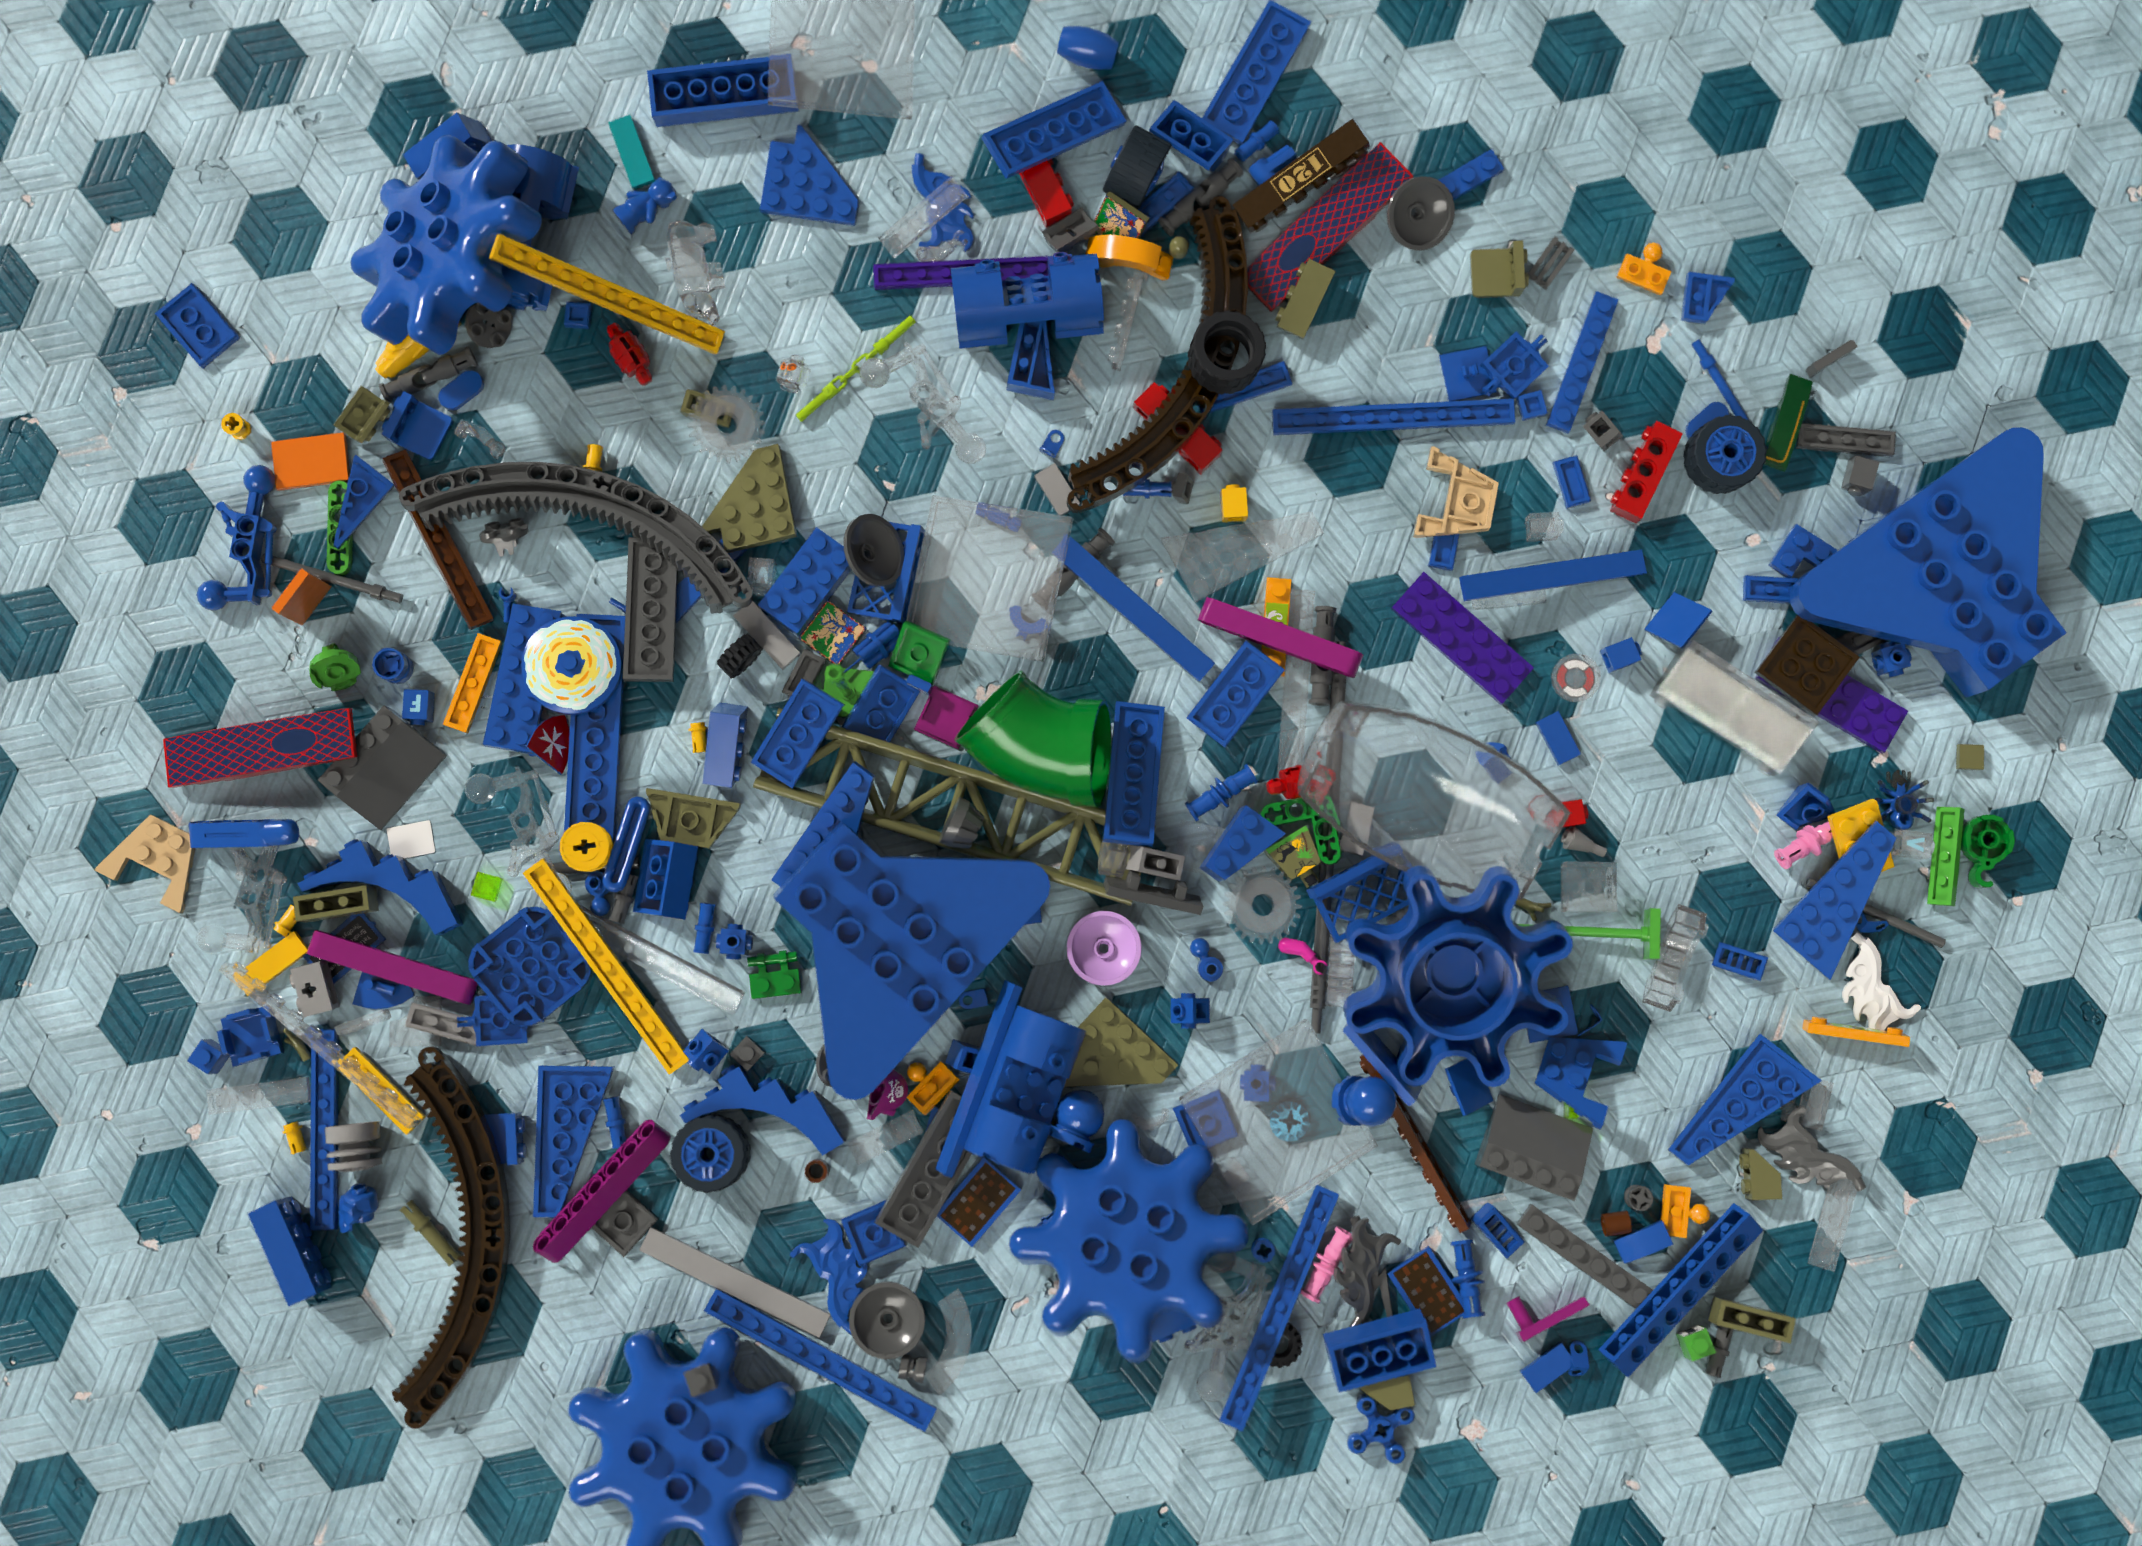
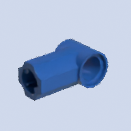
M1286 145L1267 159L1263 157L1256 161L1248 169V172L1256 183L1261 185L1296 160L1297 155L1292 147Z

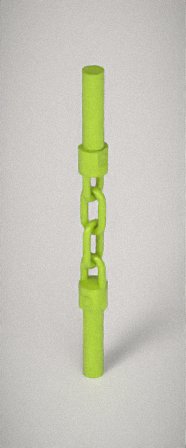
M908 316L887 336L873 344L874 349L869 354L864 353L852 363V368L845 375H839L827 384L819 395L795 415L800 422L804 421L825 401L832 399L847 385V380L852 375L863 372L871 365L875 355H882L888 350L895 340L916 323L913 317ZM866 357L865 360L868 362L859 369V366L856 364ZM840 379V382L843 384L837 388L834 383Z

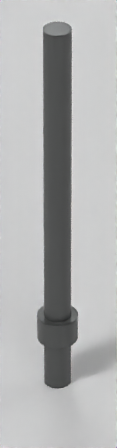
M265 553L261 558L262 563H265ZM273 556L272 566L298 573L300 569H304L323 581L369 594L374 599H386L396 603H401L403 600V594L387 590L385 586L379 584L370 585Z
M1809 878L1805 887L1811 889L1818 881ZM1866 904L1862 911L1880 921H1887L1889 925L1942 948L1945 945L1946 939L1869 904Z

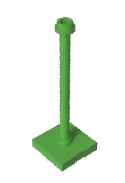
M838 664L826 666L823 691L845 704L838 717H848L874 671L850 669L845 673L844 670L847 668H842Z
M1650 908L1644 910V926H1641V929L1564 926L1570 936L1640 939L1643 942V960L1660 959L1661 909ZM1518 924L1521 926H1530L1529 924Z

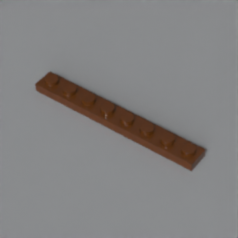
M406 449L383 458L382 462L399 494L403 488L422 481ZM421 490L418 491L421 499L424 498L421 493ZM413 495L408 496L410 502L415 501ZM417 510L408 511L469 629L473 630L492 622L493 616L444 522L443 528L435 524L434 531L432 532L425 527Z
M1362 1054L1360 1056V1066L1364 1073L1386 1081ZM1394 1091L1396 1108L1391 1118H1395L1399 1125L1397 1127L1399 1135L1403 1140L1407 1139L1411 1146L1410 1153L1416 1162L1419 1161L1423 1167L1422 1174L1428 1184L1432 1183L1435 1188V1197L1441 1206L1444 1205L1449 1213L1447 1217L1452 1227H1457L1460 1233L1468 1230L1472 1224L1470 1218L1402 1099Z

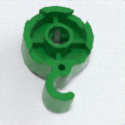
M1996 815L1977 816L1968 820L1963 825L1961 851L1965 857L1974 863V866L1969 870L1968 880L1976 888L1993 886L1992 881L1986 882L1982 880V871L1993 869L1996 863L2005 859L2012 852L2015 844L2013 830H2010L2002 817ZM1987 834L1986 838H1990V843H1984L1983 836Z

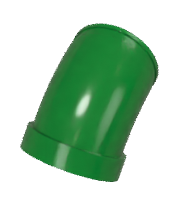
M1021 670L1001 685L977 709L954 739L983 767L1019 788L1051 798L1069 800L1072 806L1100 807L1103 802L1109 778L1112 745L1110 710L1105 700L1078 699L1075 703L1060 700L1042 690L1027 678L1026 674Z

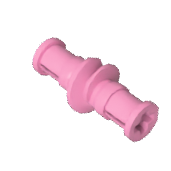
M1829 821L1815 828L1806 825L1803 829L1797 831L1796 840L1783 849L1775 850L1774 856L1781 867L1788 869L1792 867L1793 862L1806 857L1810 852L1815 856L1821 855L1822 850L1820 846L1827 844L1833 838Z
M1336 1226L1334 1229L1336 1233L1331 1242L1327 1244L1324 1254L1315 1253L1320 1261H1312L1313 1266L1316 1268L1310 1274L1311 1277L1305 1288L1300 1290L1303 1296L1316 1303H1320L1321 1299L1319 1297L1326 1285L1331 1281V1276L1334 1275V1268L1340 1270L1338 1264L1341 1261L1342 1248H1348L1352 1241V1234L1339 1226Z

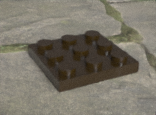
M1796 615L1754 673L1815 717L1860 657L1813 622L1804 620Z

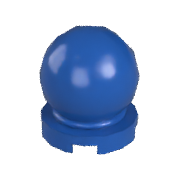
M1346 1076L1341 1083H1337L1334 1087L1332 1108H1336L1337 1114L1340 1117L1337 1119L1345 1125L1375 1127L1384 1124L1392 1117L1396 1108V1098L1391 1085L1381 1078L1373 1076L1364 1078L1362 1076Z
M1074 1090L1064 1095L1057 1104L1055 1112L1057 1123H1055V1126L1051 1125L1049 1135L1091 1153L1094 1144L1089 1142V1137L1096 1134L1103 1125V1104L1098 1096L1091 1091Z

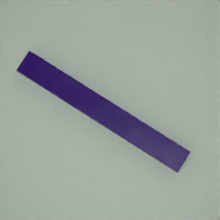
M1048 256L990 259L994 260V262L999 261L1002 280H1006V278L1011 276H1017L1020 279L1030 278L1033 274L1048 276ZM988 259L873 264L874 289L952 287L951 268L975 266V264Z

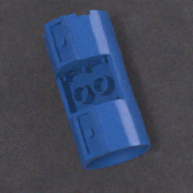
M518 144L507 145L526 158L528 162L527 173L512 196L539 212L542 219L562 218L567 220L579 167L573 166L566 159L540 148ZM532 238L528 241L522 242V244L527 245L533 249H536L531 246ZM503 265L502 275L512 287L511 298L505 307L525 310V307L532 306V309L535 311L542 310L547 312L552 285Z
M1066 252L1054 253L1053 256H1048V276L1033 274L1030 278L1022 279L1017 276H1011L1006 278V280H1002L999 261L994 262V260L990 259L983 260L975 264V266L951 268L959 349L1008 344L1006 325L1053 320L1056 339L1104 334V324L1102 322L1104 321L1103 295L1100 274L1098 273L1100 268L1097 253L1075 256Z
M1016 1005L963 1148L980 1157L985 1156V1158L1006 1167L1035 1174L1052 1127L1050 1124L1065 1082L1067 1078H1070L1086 1030Z

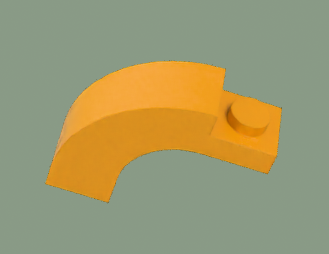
M1121 235L1092 236L1088 240L1086 254L1097 253L1099 267L1101 268L1112 266L1130 267L1141 270L1162 281L1169 279L1173 261L1171 255L1161 251V246L1145 240Z

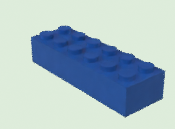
M791 54L647 70L651 114L656 127L799 111L795 71Z

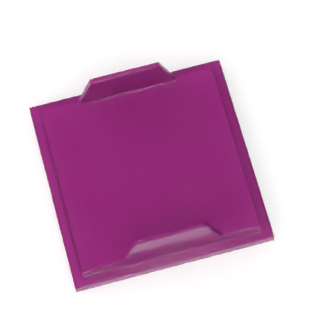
M933 686L914 730L959 750L961 744H958L954 739L964 724L976 712L978 705Z

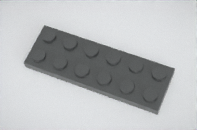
M629 537L623 680L674 682L678 570L676 564H671L670 558L665 559L663 552L658 554L655 547L651 549L648 541L643 544L640 537Z
M951 1090L948 1092L874 1221L875 1224L917 1248L922 1243L972 1155L971 1152L963 1149L952 1178L944 1176L935 1169L962 1098Z

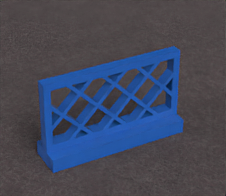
M889 522L897 532L899 530L908 531L906 540L902 542L904 561L901 574L896 579V587L889 592L886 591L884 586L880 587L885 595L873 602L867 592L876 586L869 585L864 588L860 582L861 579L855 575L847 613L903 624L908 619L926 530L920 525L912 524L910 526ZM865 594L870 605L863 610L855 609L856 600ZM887 598L892 604L890 615L880 613L876 607Z
M1398 845L1389 846L1306 890L1310 899H1314L1335 943L1346 938V932L1339 935L1335 928L1337 918L1349 921V925L1354 921L1358 907L1369 910L1367 919L1377 922L1409 905L1408 899L1401 900L1396 898L1399 886H1403L1401 879L1407 872L1399 856L1402 853ZM1394 862L1399 870L1397 879L1385 876L1388 865ZM1374 875L1379 877L1376 890L1365 887L1367 876ZM1384 879L1395 883L1392 896L1380 892ZM1350 885L1359 888L1355 901L1344 898L1346 887ZM1363 890L1374 894L1371 907L1360 903ZM1329 896L1338 899L1335 911L1326 910L1322 900ZM1379 896L1390 899L1388 909L1385 911L1375 909ZM1342 901L1354 905L1350 918L1339 914Z

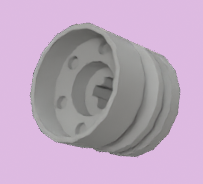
M379 1121L325 1127L326 1144L338 1145V1150L327 1153V1158L339 1157V1162L327 1164L328 1170L354 1172L368 1170L371 1167L383 1164L381 1157L370 1158V1153L382 1151L381 1147L369 1146V1141L381 1138Z

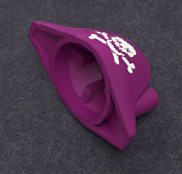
M894 1069L870 1093L867 1112L868 1120H874L880 1113L894 1116L896 1108L900 1107L906 1100L908 1095L907 1082Z

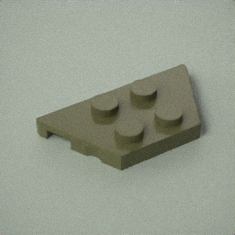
M646 788V794L651 804V811L656 821L661 841L678 842L710 849L741 808L740 803Z

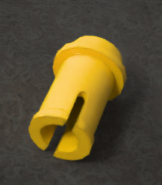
M596 444L588 445L586 465H583V468L602 472L600 467L602 446Z
M705 722L691 723V728L688 731H691L692 752H706V730H708V727H705Z
M290 904V907L281 919L274 923L275 927L273 929L284 937L288 933H292L291 929L297 923L294 905Z
M298 1121L284 1125L282 1133L286 1134L291 1155L307 1150L300 1129L302 1125L299 1126Z

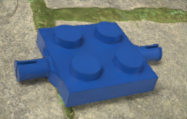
M1517 331L1480 365L1490 375L1492 380L1482 389L1485 393L1492 387L1486 393L1487 396H1491L1499 387L1511 399H1515L1549 367L1538 351L1548 342L1545 338L1538 344L1545 336L1539 335L1532 343L1524 340Z
M487 995L474 996L475 1010L472 1016L457 1017V1021H467V1023H457V1028L473 1026L476 1033V1046L527 1043L528 1027H521L511 1023Z

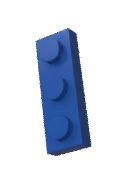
M1491 149L1442 177L1439 181L1448 188L1454 201L1502 173L1504 167Z

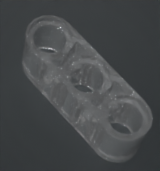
M1331 934L1329 935L1325 1006L1343 1007L1347 997L1352 994L1355 955L1350 951L1346 938L1335 943Z

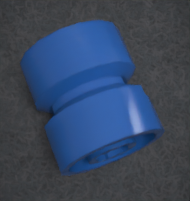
M381 649L373 658L372 666L377 676L394 684L405 683L413 674L414 666L411 659L396 649Z

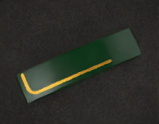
M1790 374L1786 379L1783 396L1778 403L1774 422L1770 426L1766 442L1767 453L1764 465L1783 472L1787 469L1804 418L1813 381Z

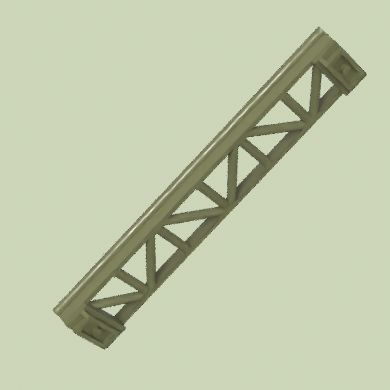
M778 709L776 714V720L783 709ZM832 725L825 736L826 739L832 741L818 749L806 767L808 768L840 747L824 796L798 787L792 789L761 770L760 776L755 779L753 788L821 809L840 781L849 750L854 762L856 761L867 770L868 768L860 749L887 757L900 763L885 809L873 783L869 799L874 811L864 809L862 822L976 858L1027 860L1019 856L1074 821L1060 869L1034 861L1031 862L1043 868L1048 875L1049 881L1129 906L1132 905V900L1106 895L1103 883L1069 873L1085 824L1106 876L1123 880L1127 878L1129 870L1124 869L1128 845L1118 844L1113 863H1111L1095 823L1104 825L1106 810L1098 807L1072 806L1069 800L1035 794L1019 788L998 776ZM909 765L949 777L894 812ZM957 784L946 817L947 821L958 798L964 797L967 787L974 806L984 815L982 825L992 848L973 843L969 849L948 847L939 843L941 832L901 819ZM977 786L1017 798L1002 846ZM1026 802L1066 813V815L1012 849Z

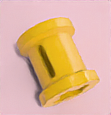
M228 413L223 417L221 422L222 429L232 435L233 438L243 440L250 435L251 425L240 415Z

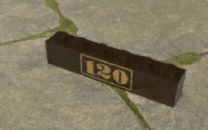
M1351 119L1232 206L1236 209L1237 215L1250 233L1253 231L1259 232L1268 225L1267 221L1274 216L1278 218L1285 214L1288 210L1287 207L1292 203L1298 204L1308 196L1307 193L1313 188L1317 190L1328 182L1327 178L1334 173L1339 175L1348 168V163L1354 159L1358 161L1367 155V150L1370 148L1369 141L1355 121Z

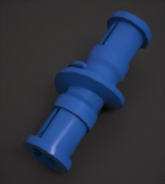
M1247 764L1244 765V769L1233 776L1230 775L1223 782L1216 777L1215 787L1209 785L1211 790L1205 791L1192 802L1188 803L1187 801L1185 803L1196 822L1199 821L1200 816L1211 809L1214 810L1219 804H1223L1228 808L1230 806L1229 798L1231 799L1233 795L1239 794L1241 790L1252 783H1258V780Z
M1473 1239L1450 1242L1451 1246H1454L1455 1267L1458 1271V1276L1451 1280L1453 1283L1460 1284L1459 1292L1464 1308L1462 1318L1485 1316V1312H1482L1479 1296L1481 1294L1478 1284L1485 1283V1281L1476 1278L1483 1273V1270L1475 1271L1476 1264L1471 1247ZM1461 1245L1464 1246V1252H1465V1258H1466L1465 1261H1464V1259H1463V1253H1462V1247H1461ZM1470 1297H1472L1474 1313H1472Z

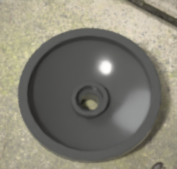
M1418 176L1402 183L1392 195L1387 210L1388 227L1394 239L1403 247L1418 251L1427 250L1439 244L1447 236L1453 224L1455 208L1452 195L1442 182L1431 177ZM1413 208H1415L1416 210L1414 216H1412L1411 214Z
M864 514L853 519L847 526L844 534V552L850 568L859 579L871 586L882 587L893 583L900 576L904 561V549L897 531L887 520L875 514Z
M880 1282L869 1286L856 1298L849 1315V1327L854 1341L865 1353L879 1359H894L907 1354L917 1345L924 1331L925 1313L921 1301L911 1289L895 1282ZM891 1314L893 1316V1321L886 1322L884 1320V1315Z

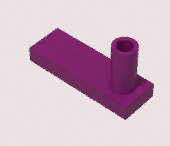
M1520 1296L1506 1303L1521 1329L1516 1332L1521 1342L1528 1340L1589 1306L1585 1296L1534 1323Z

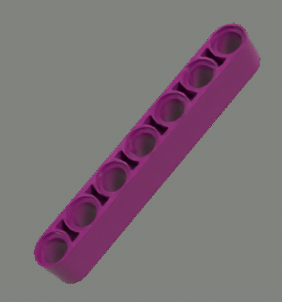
M1206 597L1198 617L1199 622L1351 678H1355L1364 656L1362 653L1209 597Z
M314 930L306 953L467 1005H471L478 985L472 978L319 930Z
M653 1120L644 1121L537 1236L533 1243V1250L552 1263L562 1260L665 1149L671 1138L670 1133Z

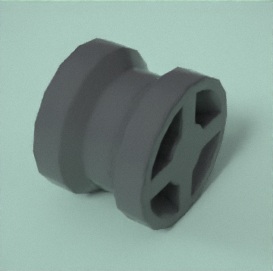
M1634 1184L1626 1189L1624 1201L1628 1207L1634 1210L1645 1211L1651 1207L1653 1195L1648 1188Z

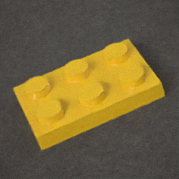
M1873 798L1827 816L1839 859L1875 821H1878L1884 827L1878 802ZM1891 851L1881 872L1895 867Z

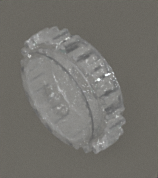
M726 385L722 386L721 391L714 386L712 394L705 390V398L703 399L698 396L696 399L699 405L692 404L691 406L695 413L688 414V418L693 419V422L687 424L688 428H693L689 437H696L697 440L693 445L697 446L700 444L702 446L700 449L701 454L705 451L709 452L708 459L715 455L717 456L718 463L722 458H725L726 462L730 463L731 457H734L736 462H739L741 454L745 458L749 457L747 450L755 452L756 447L753 444H760L762 442L758 435L765 434V431L760 429V426L765 425L766 422L760 420L759 417L764 412H757L756 409L760 405L759 402L755 404L751 402L754 397L753 395L746 398L744 396V389L737 393L736 386H733L731 391H727ZM729 415L736 423V430L729 434L720 431L717 427V418L719 416Z
M1262 866L1261 871L1257 872L1256 867H1252V874L1244 870L1242 872L1244 878L1241 879L1239 876H1236L1235 881L1237 884L1230 883L1228 885L1232 891L1231 893L1225 892L1224 894L1229 898V901L1223 902V906L1229 907V910L1224 912V915H1230L1231 919L1227 924L1234 923L1236 927L1233 929V932L1235 933L1240 930L1242 932L1241 939L1249 936V943H1253L1256 938L1259 945L1263 944L1264 939H1267L1268 943L1272 944L1273 937L1280 941L1282 940V932L1289 935L1288 927H1296L1293 919L1300 918V915L1295 912L1296 909L1302 908V905L1296 904V900L1300 899L1301 895H1294V891L1298 887H1290L1289 884L1292 880H1284L1283 871L1276 875L1275 868H1272L1270 872H1266V867ZM1258 895H1265L1271 900L1272 910L1266 916H1260L1253 910L1252 903Z

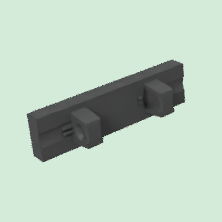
M1129 870L1126 880L1109 876L1105 877L1103 886L1106 895L1198 915L1202 913L1204 906L1201 903L1200 896L1187 893L1188 887L1186 882L1176 880L1173 890L1140 883L1141 877L1137 871Z

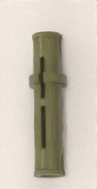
M412 1199L407 1205L413 1213L406 1206H403L399 1211L415 1226L413 1228L415 1232L419 1231L448 1264V1267H450L455 1262L449 1256V1253L455 1260L461 1254L455 1250L432 1224V1218L429 1215L425 1216Z

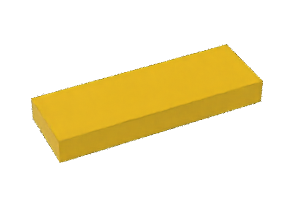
M293 931L233 977L246 995L251 996L306 955L308 947L299 934Z

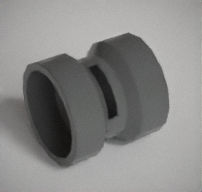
M910 1354L903 1355L898 1379L906 1380L907 1378H912L915 1382L923 1383L928 1358L922 1356L913 1358Z

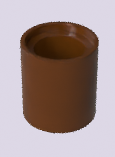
M814 1159L809 1162L805 1167L806 1178L813 1183L823 1181L829 1175L830 1168L828 1163L823 1159ZM813 1164H819L823 1167L824 1173L822 1177L818 1178L812 1175L811 1167Z
M1627 1210L1601 1214V1226L1605 1237L1632 1232L1631 1220Z

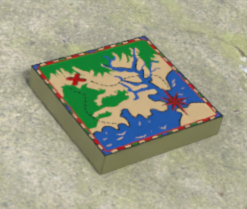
M1109 191L1094 220L1099 226V230L1095 233L1096 235H1121L1140 239L1150 218Z
M827 600L798 639L830 663L841 665L867 631V628Z

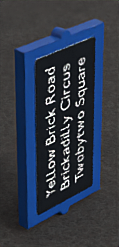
M365 913L350 916L330 933L377 948L386 940L376 928V923L371 921ZM308 954L303 956L309 964L323 960ZM328 961L333 984L352 969Z

